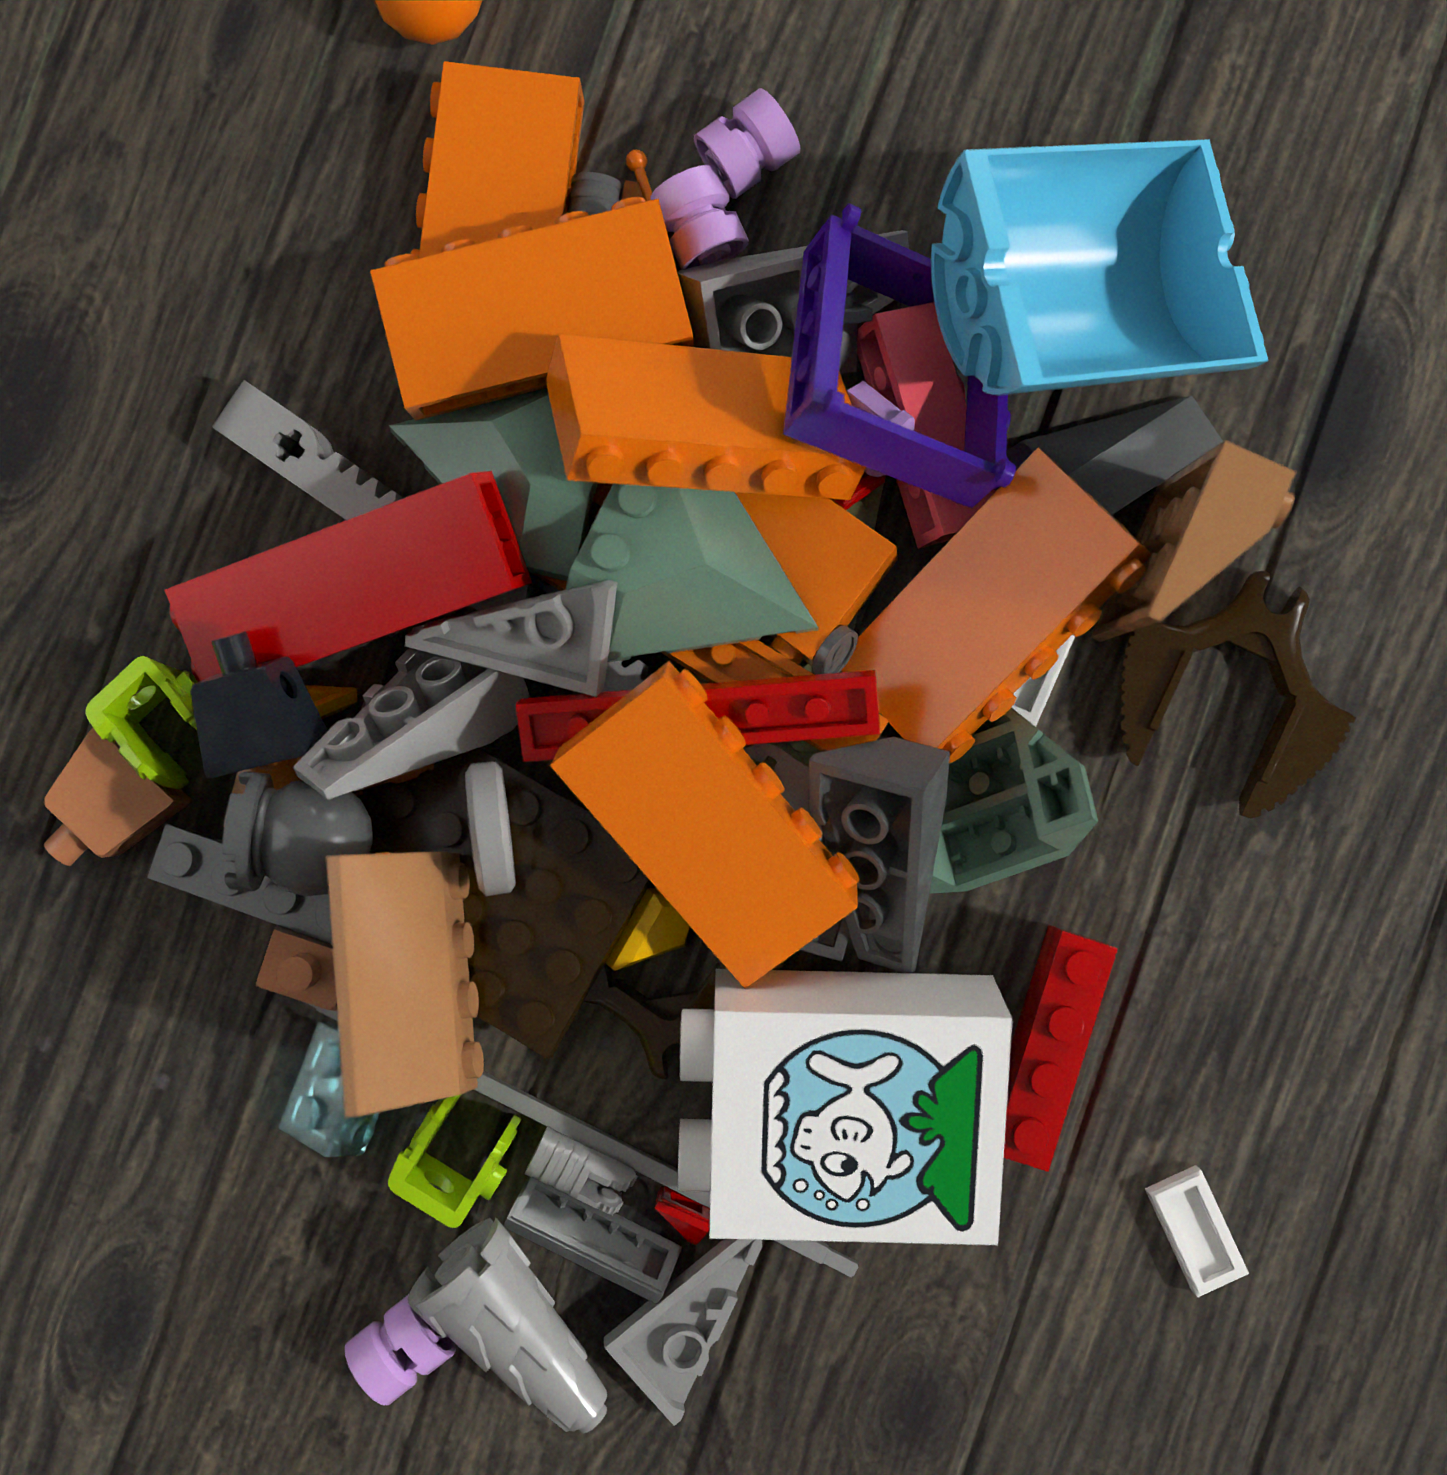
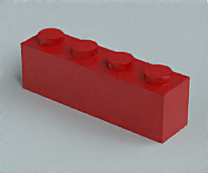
M1048 925L1010 1046L1003 1158L1049 1172L1118 948L1090 937Z

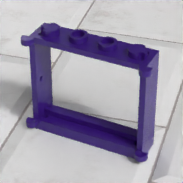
M849 203L843 209L842 219L831 214L803 253L783 434L973 508L992 490H997L1000 486L1006 488L1013 480L1016 472L1015 464L1009 462L1008 457H1006L1007 430L1011 420V413L1008 410V394L994 395L982 391L983 383L975 375L968 376L964 451L846 404L844 403V394L837 391L847 280L910 307L934 302L931 259L857 226L861 215V208Z

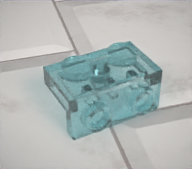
M318 1022L278 1128L324 1157L361 1156L374 1134L379 1112L345 1117L339 1025L333 1022Z

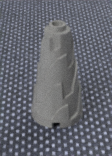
M496 1217L494 1222L491 1218L477 1223L456 1238L438 1255L443 1263L438 1268L436 1274L428 1267L423 1271L409 1293L408 1304L442 1338L448 1336L485 1372L490 1368L528 1406L533 1403L565 1432L579 1430L581 1433H587L601 1422L607 1412V1406L604 1404L607 1398V1390L594 1369L587 1362L585 1349L553 1308L555 1301L528 1267L531 1264L529 1259L508 1230Z

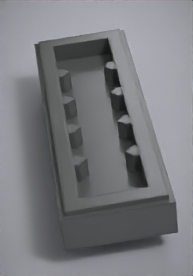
M530 1176L527 1177L503 1225L506 1229L656 1304L663 1297L682 1246L616 1213L613 1216Z

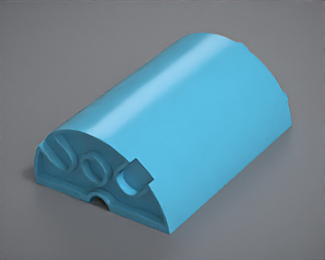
M1209 139L964 150L956 160L946 179L937 207L946 214L942 243L932 244V289L937 319L946 347L956 366L964 376L975 375L983 383L982 391L994 395L1235 371L1254 368L1268 361L1264 338L1260 331L1244 267H1234L1228 259L1227 251L1233 244L1235 231Z

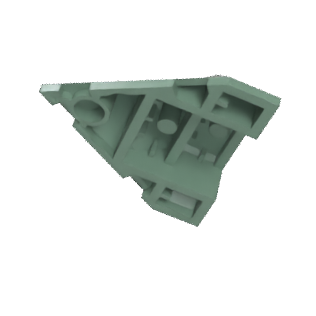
M547 388L417 421L412 419L389 425L391 433L404 446L408 445L424 463L425 469L439 484L473 472L492 471L528 571L568 582L570 569L591 529L589 510L598 482L567 480Z
M613 484L570 569L566 590L606 580L617 582L608 662L629 660L631 656L666 651L668 654L759 640L761 636L795 631L798 634L819 630V627L735 492Z
M1012 707L999 719L993 722L987 720L972 735L975 739L973 746L961 758L949 763L946 803L929 894L969 891L1067 857L1098 822L1085 766Z

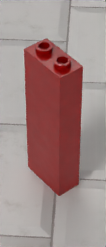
M483 471L463 475L165 589V593L170 603L172 622L183 636L191 657L192 673L197 682L221 673L211 643L212 640L247 631L257 664L288 656L293 660L297 668L533 582L493 472Z

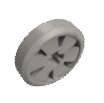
M496 762L471 764L466 771L465 779L471 842L478 887L486 896L511 893L516 885L503 770Z

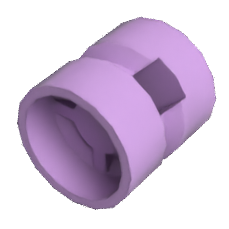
M762 88L756 90L733 107V118L731 120L723 116L718 117L694 135V143L703 163L717 167L726 190L732 199H736L761 181V169L765 168L775 171L800 153L799 140L788 117L777 101Z
M701 165L682 171L664 181L650 196L651 200L659 199L666 230L674 232L670 239V246L681 270L735 258L748 246L749 240L737 212L726 211L725 209L729 202V194L717 167Z
M409 1294L386 1311L384 1314V1324L379 1321H373L345 1344V1357L355 1380L368 1396L381 1405L391 1404L415 1385L417 1373L421 1375L430 1374L451 1358L456 1351L454 1341L448 1336L442 1338L408 1304Z

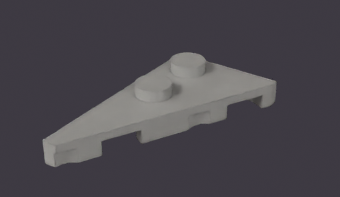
M606 580L418 624L406 635L405 646L596 697L605 688L617 582Z
M723 1239L669 1283L658 1304L650 1300L647 1301L604 1337V1348L673 1426L681 1421L685 1413V1400L697 1375L702 1376L707 1366L710 1347L719 1340L738 1300L737 1289L749 1264L754 1265L762 1248V1240Z

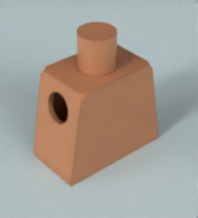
M92 728L44 797L45 807L63 823L46 840L44 847L51 856L67 866H71L87 848L101 858L119 856L184 809L192 799L181 789L160 785L149 778L145 780L140 778L118 752L119 744L116 741L110 743L108 740L101 739L95 729Z
M277 925L272 933L256 985L326 1010L337 1011L333 945Z

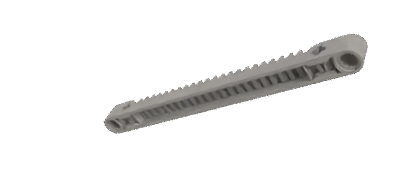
M243 380L212 426L222 435L345 520L403 499V497L337 452H333L331 443L322 433L245 380ZM297 444L305 449L299 459L291 453ZM526 585L470 606L478 611L537 597L538 590L531 585ZM629 660L608 662L605 688L601 692L634 689L647 679L649 667L640 660L635 661L629 666ZM769 743L754 744L745 748V752L753 761L756 760L762 763L766 762L769 757L777 761L774 772L780 776V781L783 784L784 792L781 793L795 811L802 807L810 814L808 809L809 768L781 748ZM819 826V828H820V830H821V832H822V837L819 838V840H820L821 842H823L824 839H825V836H824L822 827Z

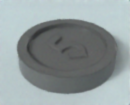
M845 625L835 629L818 649L812 663V673L814 675L839 673L848 663L856 648L858 634Z

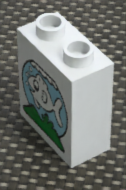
M716 969L715 1009H682L680 1081L713 1082L712 1119H680L678 1191L710 1192L709 1238L998 1245L1012 1017L993 975L770 970L744 989L728 969Z

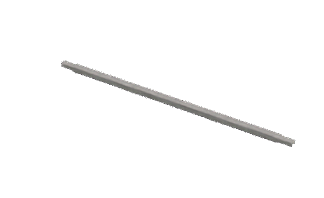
M311 1005L317 1008V1011L338 1021V1011L326 1010ZM483 1071L480 1078H477L478 1087L474 1090L575 1141L583 1143L585 1146L616 1159L635 1169V1171L710 1208V1192L678 1191V1168ZM774 1240L851 1278L858 1269V1261L830 1248L829 1245L822 1241Z

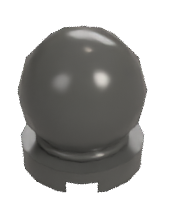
M240 772V784H245L246 788L244 794L231 793L222 846V854L235 855V873L227 872L224 876L225 884L230 890L254 892L259 889L264 877L268 876L284 891L302 896L329 894L326 857L366 855L370 853L373 844L371 819L362 801L352 792L327 800L303 780L293 781L276 791L273 779L269 773Z

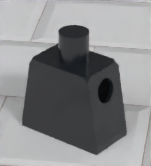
M247 631L211 641L221 673L192 684L190 691L203 767L207 779L304 756L328 732L293 660L288 656L257 664Z

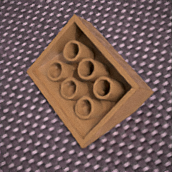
M1224 441L1158 485L1135 536L1152 553L1143 563L1146 566V570L1142 577L1123 593L1115 591L1107 599L1090 638L1102 642L1161 621L1267 534L1271 528L1277 529L1283 523L1292 507L1294 494L1288 492L1296 472L1235 444Z
M419 852L326 857L345 1117L361 1116L447 1098L477 1088V1078H480L483 1073L484 1058L480 1043L474 1042L472 1018H475L478 1014L479 997L475 983L469 982L468 958H471L473 955L474 936L470 923L464 922L463 898H467L469 893V876L465 864L460 863L459 853Z

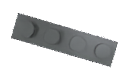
M165 824L147 877L148 879L333 945L329 894L302 896L284 891L268 876L264 877L259 889L254 892L230 890L225 884L224 876L227 872L235 873V855L222 854L223 840L177 824Z

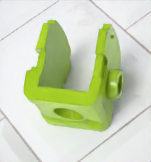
M139 656L88 703L86 707L87 719L101 739L108 740L110 743L116 741L119 744L118 752L143 780L149 778L160 785L174 789H181L189 783V780L186 778L187 773L167 752L164 753L148 736L139 722L165 697H168L171 700L170 703L181 717L197 730L190 693L192 684L197 683V680L193 674L186 670L181 671L151 658Z
M461 1094L438 1099L436 1104L432 1105L414 1134L410 1145L405 1151L399 1153L388 1179V1186L394 1194L451 1228H456L462 1224L479 1195L489 1201L507 1172V1169L498 1163L517 1134L516 1128L521 1121L519 1117L514 1115L474 1182L426 1153ZM430 1183H432V1184L438 1186V1187H439L440 1189H442L443 1191H441V1190L435 1188V1187L432 1186Z

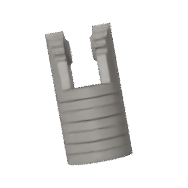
M548 1126L524 1173L612 1216L619 1212L624 1203L620 1191L626 1192L629 1187H633L638 1177L635 1169L585 1146L583 1143L575 1141Z

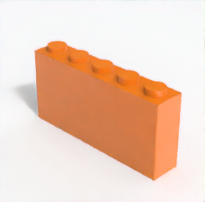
M443 62L441 82H433L430 95L431 116L436 118L434 138H426L423 150L424 171L429 173L427 193L419 194L416 205L417 227L422 228L420 249L413 248L411 254L422 258L442 253V247L454 241L473 240L478 244L498 239V234L501 231L514 226L526 225L534 230L554 225L558 217L567 214L570 204L569 195L572 189L571 180L572 176L576 173L585 102L579 77Z
M643 197L626 198L616 202L610 211L590 216L585 211L570 212L558 217L554 225L534 230L526 225L514 226L501 231L498 234V239L478 244L473 240H458L443 246L441 249L442 253L422 258L415 254L398 255L388 259L384 263L385 267L370 270L404 408L417 421L547 388L546 377L558 333L694 347L693 333L659 199L645 201Z
M558 333L546 377V384L566 478L569 481L851 500L866 467L783 434L792 357ZM839 372L837 391L844 394V403L852 406Z
M1037 448L1016 470L1011 483L1006 488L1001 486L858 637L856 648L850 660L841 671L875 670L880 714L889 720V724L904 740L950 751L949 763H952L961 758L973 746L975 739L972 735L987 720L993 722L999 719L1014 705L1017 699L1014 693L1029 678L1035 680L1041 677L1056 663L1059 657L1056 651L1072 635L1075 637L1081 636L1098 621L1102 614L1099 607L1115 591L1118 593L1127 591L1142 577L1146 570V566L1143 563L1152 553L1056 461L1040 448Z
M598 483L591 504L594 509L591 511L590 517L593 520L596 519L613 485L612 483ZM735 492L819 627V630L796 634L794 631L769 635L774 639L769 647L798 665L803 660L812 666L814 657L824 640L838 627L843 625L848 627L898 560L897 547L828 498Z
M668 661L564 743L557 751L550 766L745 989L858 908L856 883L860 879L852 864L842 853L837 852L835 855H832L819 840L822 837V832L812 816L802 807L795 811L781 793L784 792V787L775 772L764 762L757 766L743 749L746 746L745 739L734 723L725 716L718 720L704 703L707 699L706 692L698 680L687 670L679 673L671 662Z

